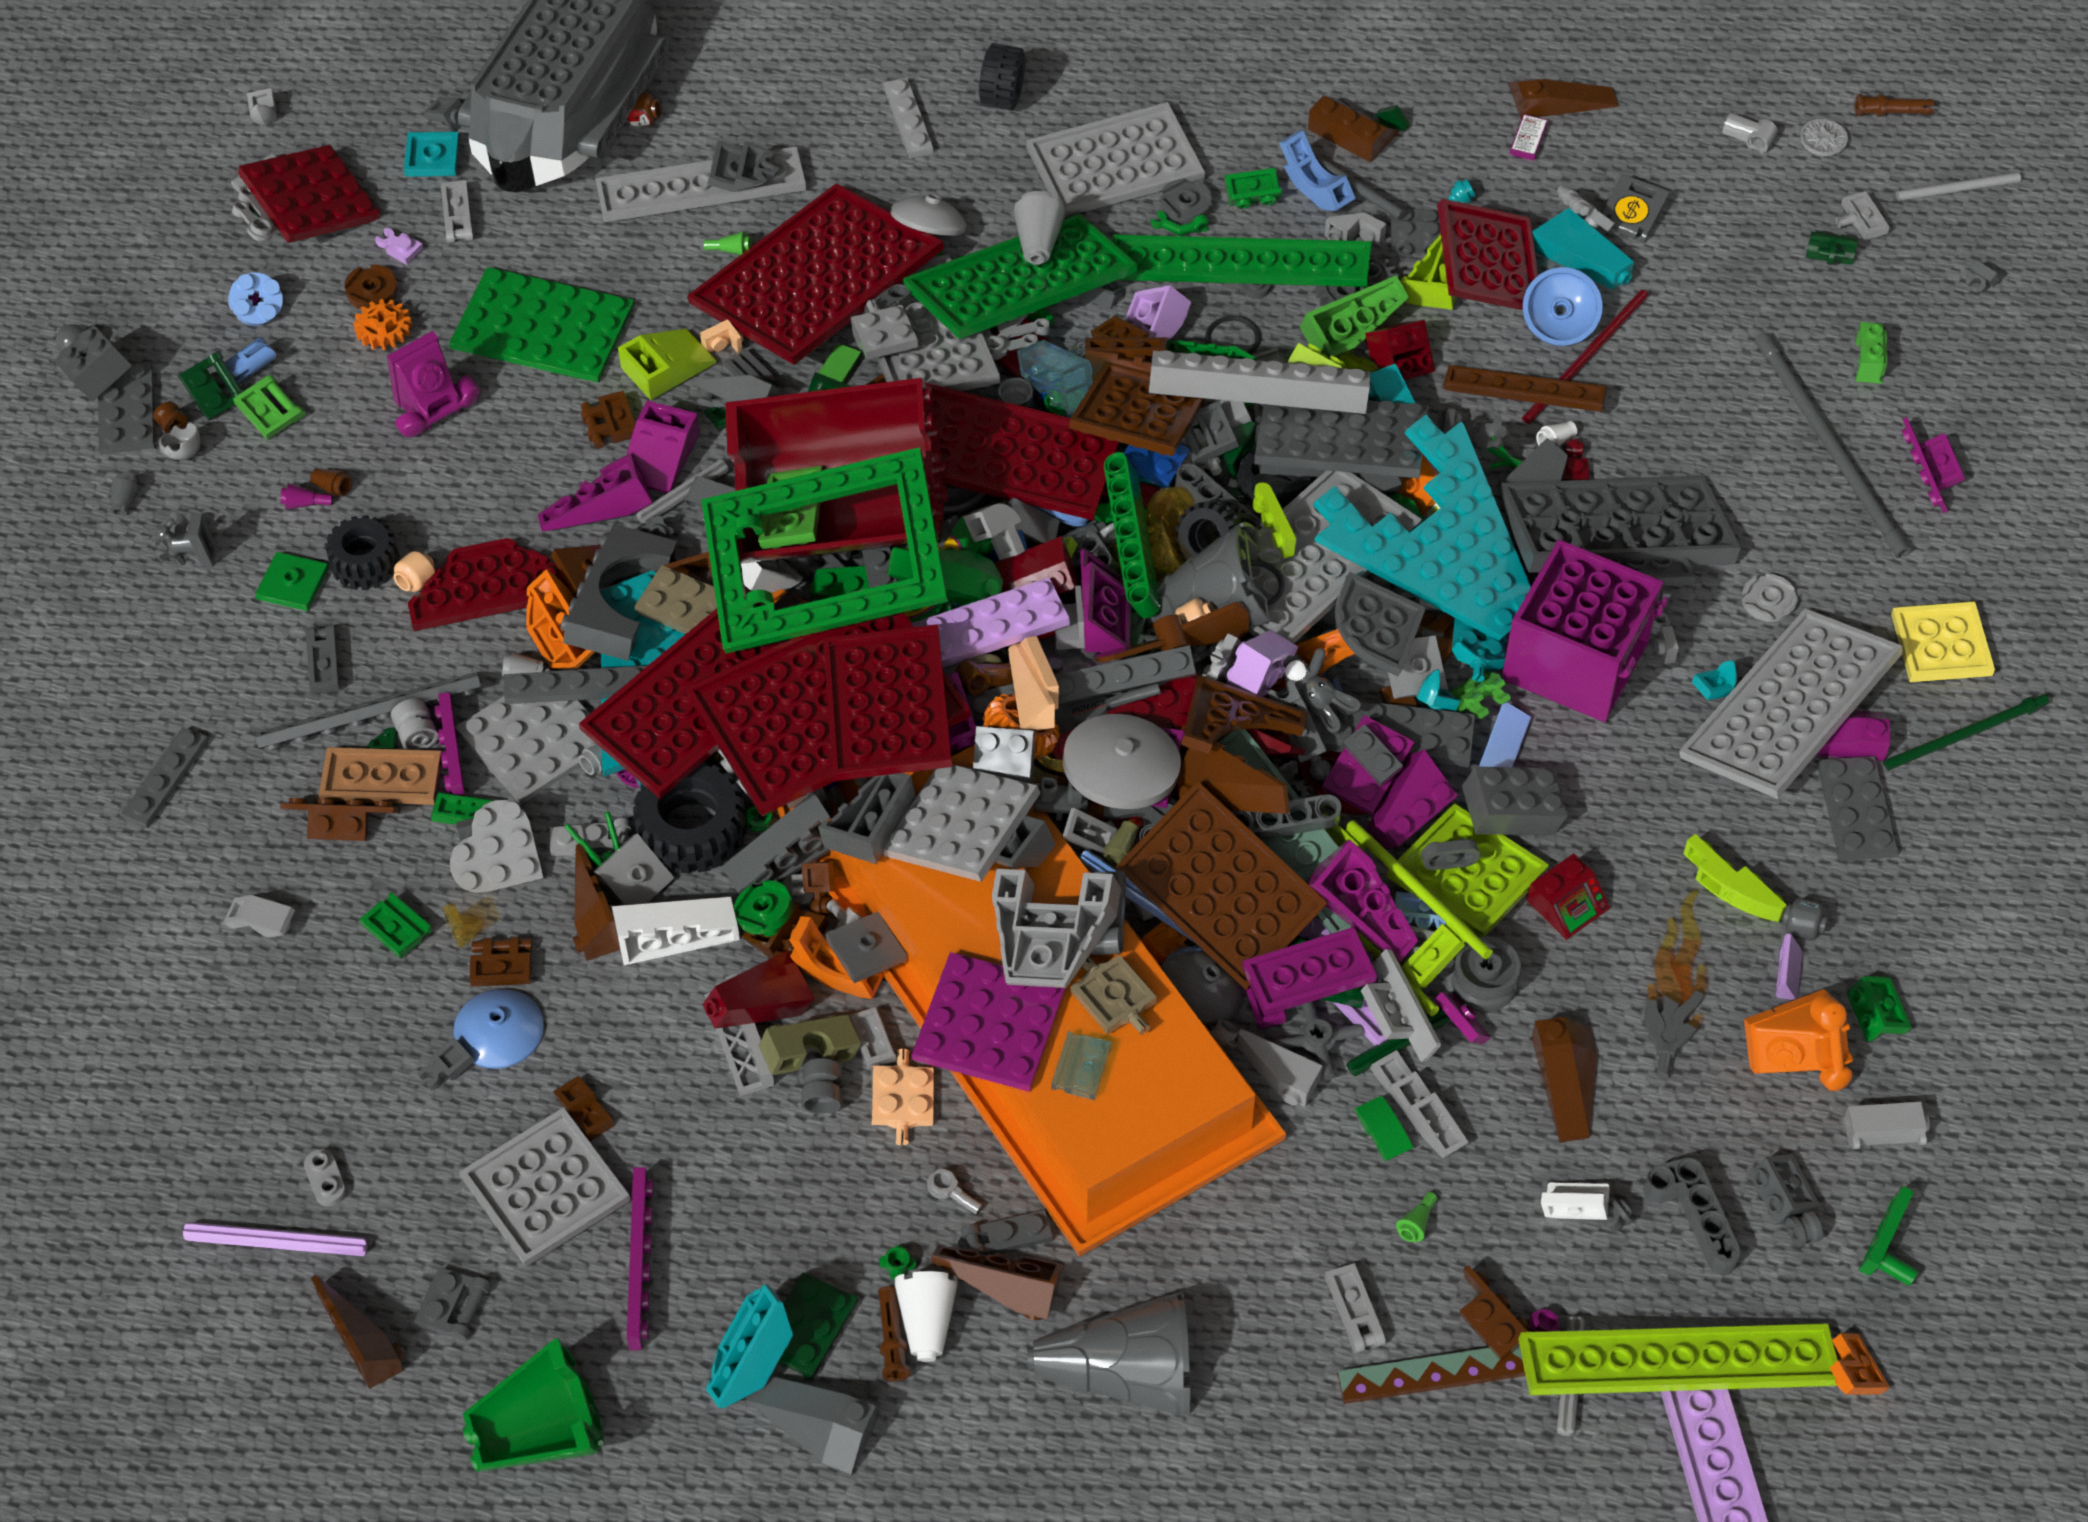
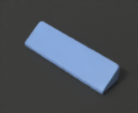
M1507 702L1504 703L1499 711L1479 766L1513 767L1531 716Z

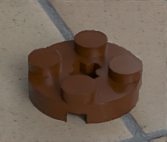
M374 264L370 265L371 268L362 270V267L353 270L345 280V294L349 303L361 310L362 306L369 308V302L371 301L377 305L380 299H383L385 304H388L390 300H394L398 293V285L393 272L389 268ZM376 285V288L372 290H367L366 288Z

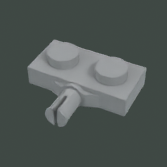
M1866 191L1843 197L1841 205L1848 215L1835 218L1838 228L1852 224L1857 228L1864 241L1888 234L1889 225Z

